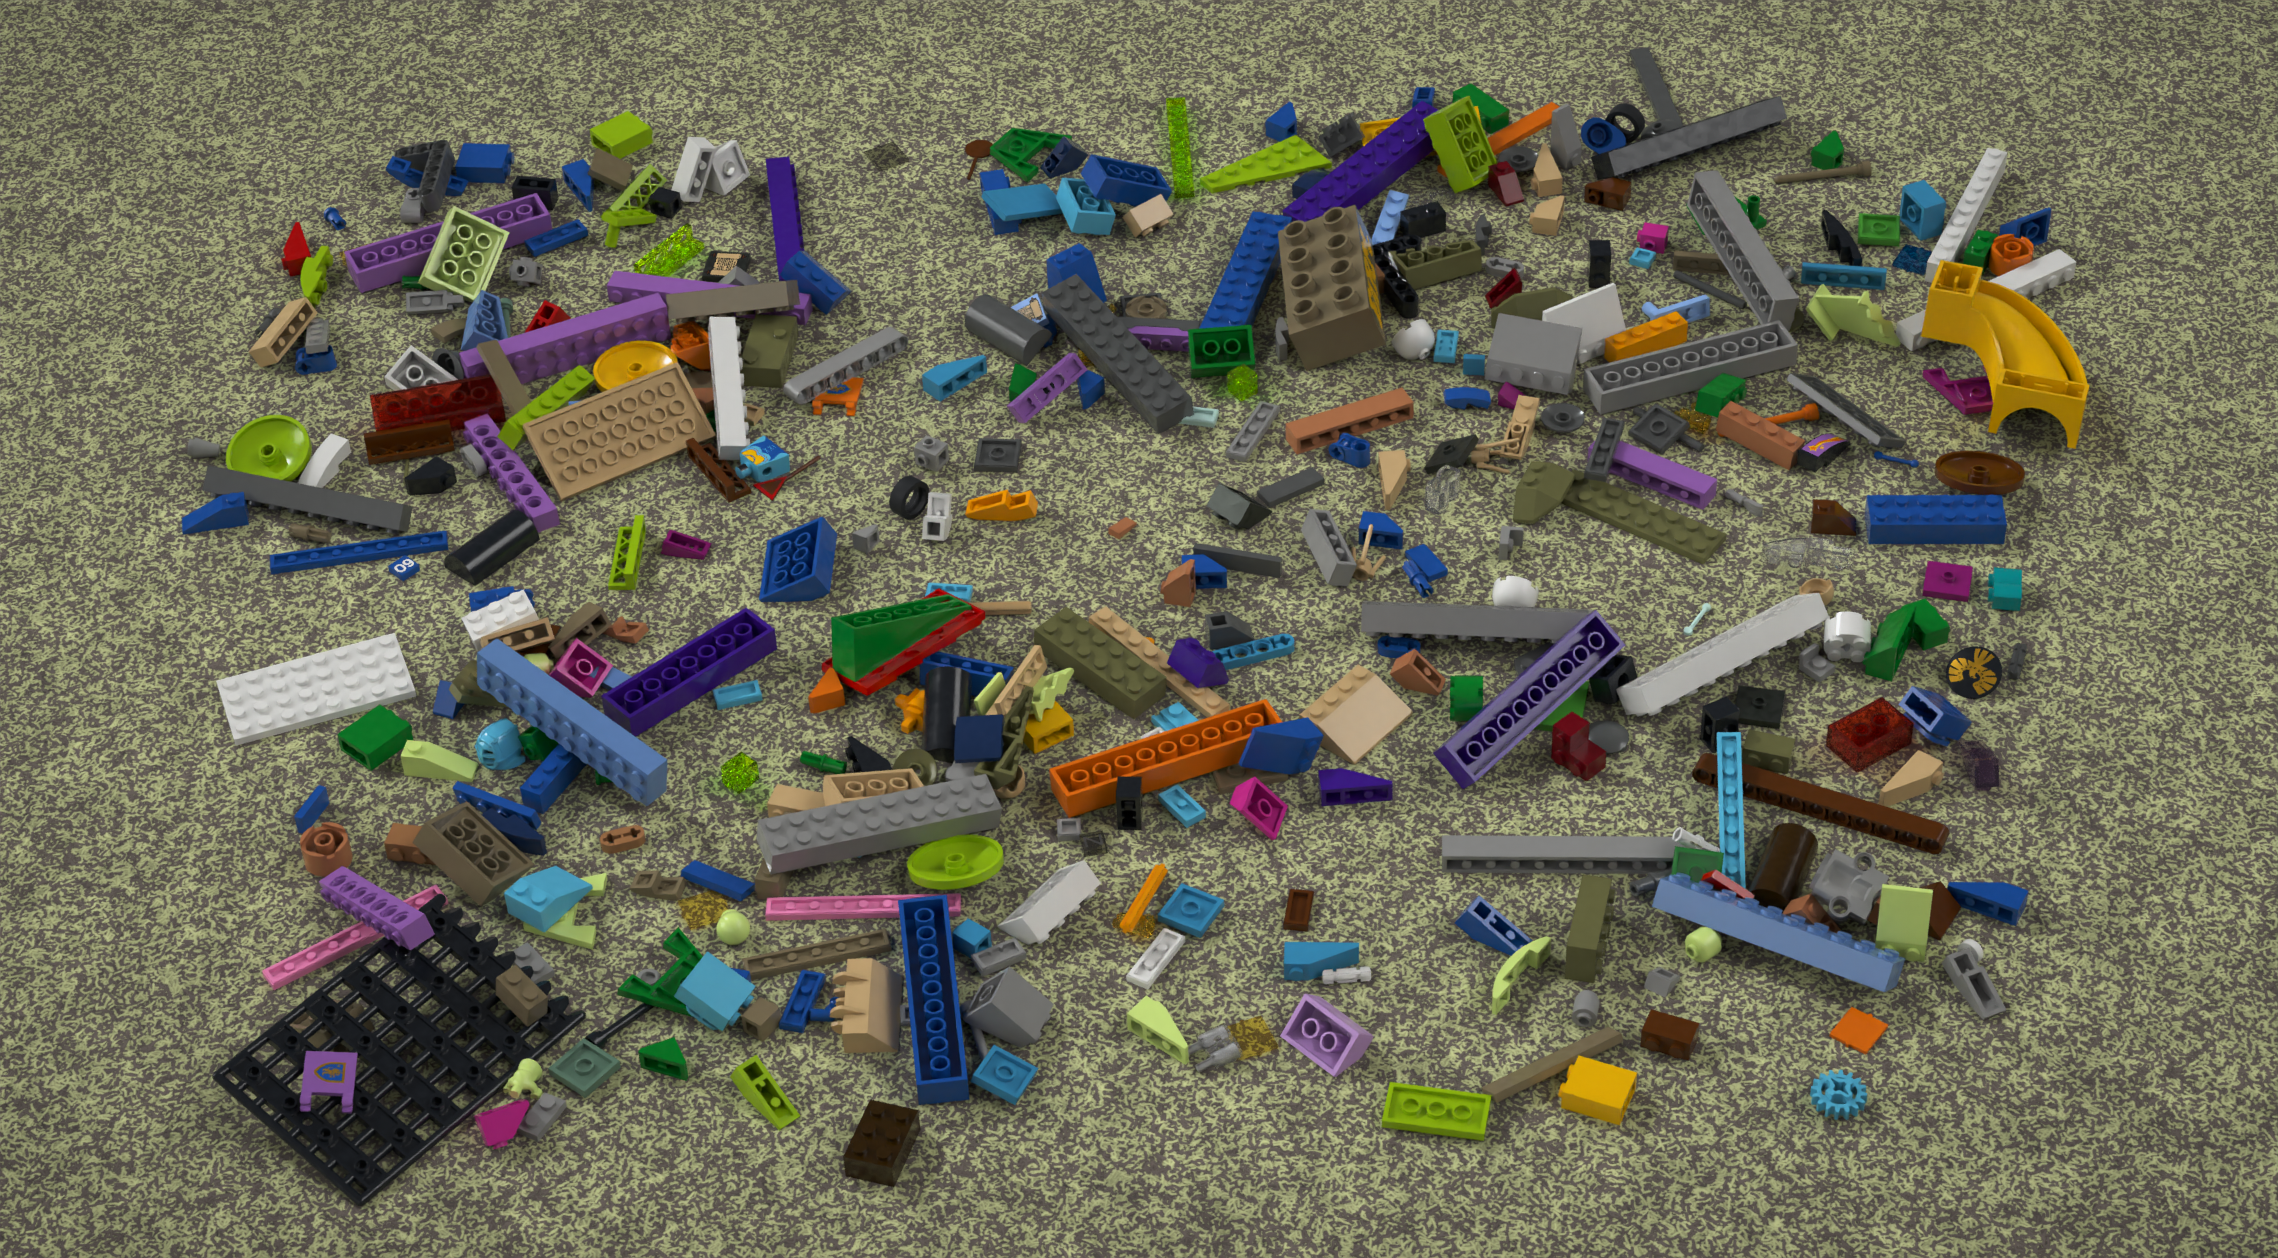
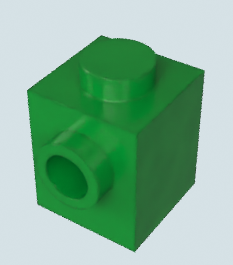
M530 726L518 736L524 753L530 760L544 761L558 745L557 741L550 739L543 731L533 726Z

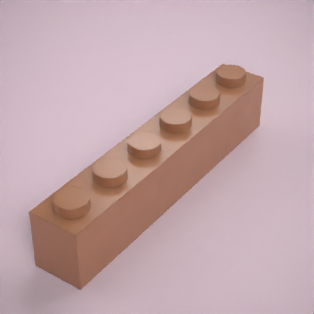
M1398 388L1286 423V441L1296 454L1307 452L1337 442L1342 433H1349L1355 437L1412 419L1414 402L1403 388Z

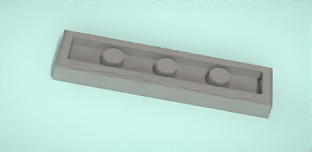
M1260 401L1227 449L1226 457L1246 462L1280 412V406Z

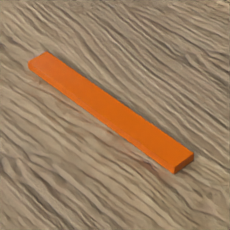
M1550 102L1488 137L1487 139L1494 156L1552 124V111L1560 106ZM1441 164L1438 165L1437 172L1447 177Z

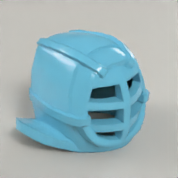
M503 718L488 725L481 731L477 738L475 749L479 761L486 768L491 770H507L525 762V756L521 755V748L523 746L518 739L520 734L517 724L514 725L507 718Z

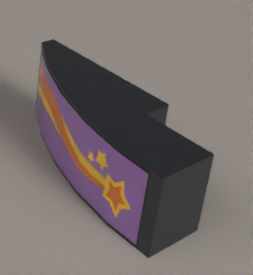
M1832 433L1820 435L1798 450L1797 464L1816 473L1822 466L1827 467L1850 445V441Z

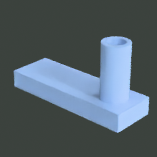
M1702 295L1658 309L1651 302H1646L1642 306V312L1652 321L1676 311L1690 323L1710 316V298L1707 295Z

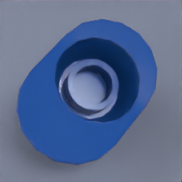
M1600 117L1588 119L1581 128L1583 143L1598 154L1626 145L1624 134L1617 127Z

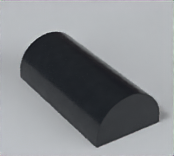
M513 509L446 556L444 559L445 568L476 586L540 540L538 531L533 522L523 512Z
M950 666L937 667L930 670L925 676L921 749L930 753L935 760L952 764L954 762L957 717L970 716L972 676L961 668Z

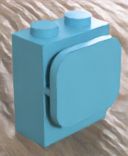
M707 951L679 986L674 997L684 1003L688 1013L712 1030L719 1029L723 1032L728 1024L733 1026L741 1015L738 1011L741 1007L746 1009L752 1002L754 997L751 993L756 986Z

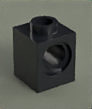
M658 187L649 197L651 213L672 219L682 208L680 192Z

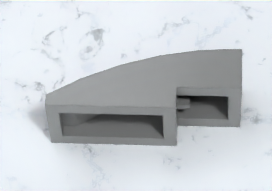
M1969 948L1946 956L1942 961V965L1948 976L1983 1020L2006 1011L1984 966H1978Z

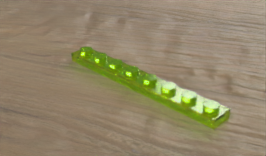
M1185 97L1166 98L1174 198L1195 197Z

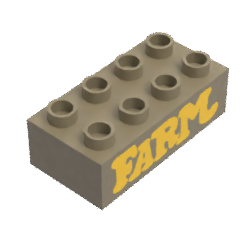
M1356 205L1347 208L1334 207L1327 210L1321 217L1306 222L1301 220L1293 221L1283 230L1278 231L1288 331L1306 371L1386 345L1373 243Z

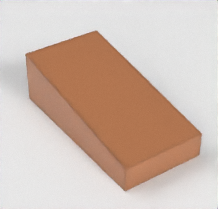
M1125 517L1108 528L1109 534L1117 539H1121L1137 525V522Z

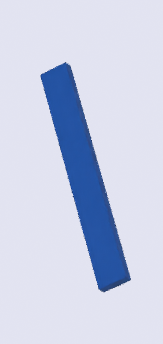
M447 530L270 555V571L272 575L449 550Z

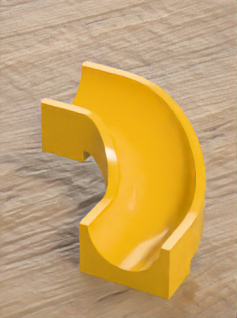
M1940 260L1929 289L1921 337L1969 346L1980 357L1989 379L1993 400L1988 432L1997 434L2001 422L2014 411L2023 408H2038L2051 413L2062 423L2067 434V447L2076 449L2090 385L2087 384L2081 362L2066 336L2047 314L2024 296L2002 285L1981 280L1982 267Z

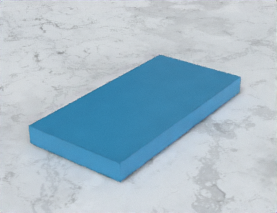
M1046 184L983 191L981 196L1003 221L1063 214L1056 195Z

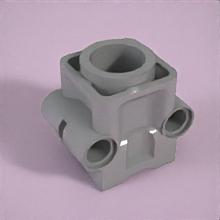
M1837 849L1834 850L1832 855L1827 853L1809 885L1815 899L1829 906L1828 915L1837 924H1842L1851 919L1864 926L1870 915L1872 902L1881 895L1882 884L1888 883L1889 876L1875 869V859L1870 853L1861 852L1854 858ZM1866 863L1870 869L1866 871L1860 870L1857 864ZM1840 905L1846 909V912L1838 914L1833 908Z

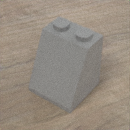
M1008 967L980 985L962 1020L1022 1048L1029 1043L1034 1044L1042 1034L1040 1030L1050 1019L1051 1015L1049 1012L1054 1004L1015 970Z

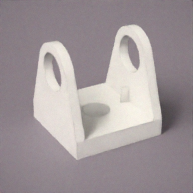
M730 140L716 146L717 150L706 181V189L720 195H726L750 176L737 140Z

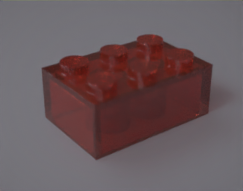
M1881 697L1828 725L1826 747L1858 773L1910 745L1914 723Z

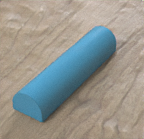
M1802 262L1801 284H1824L1825 286L1885 290L1887 268Z

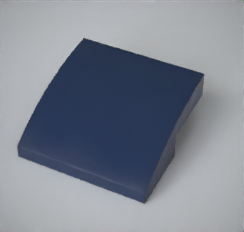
M1003 714L957 717L954 746L955 763L1001 760L1004 748L1002 737L1005 720Z

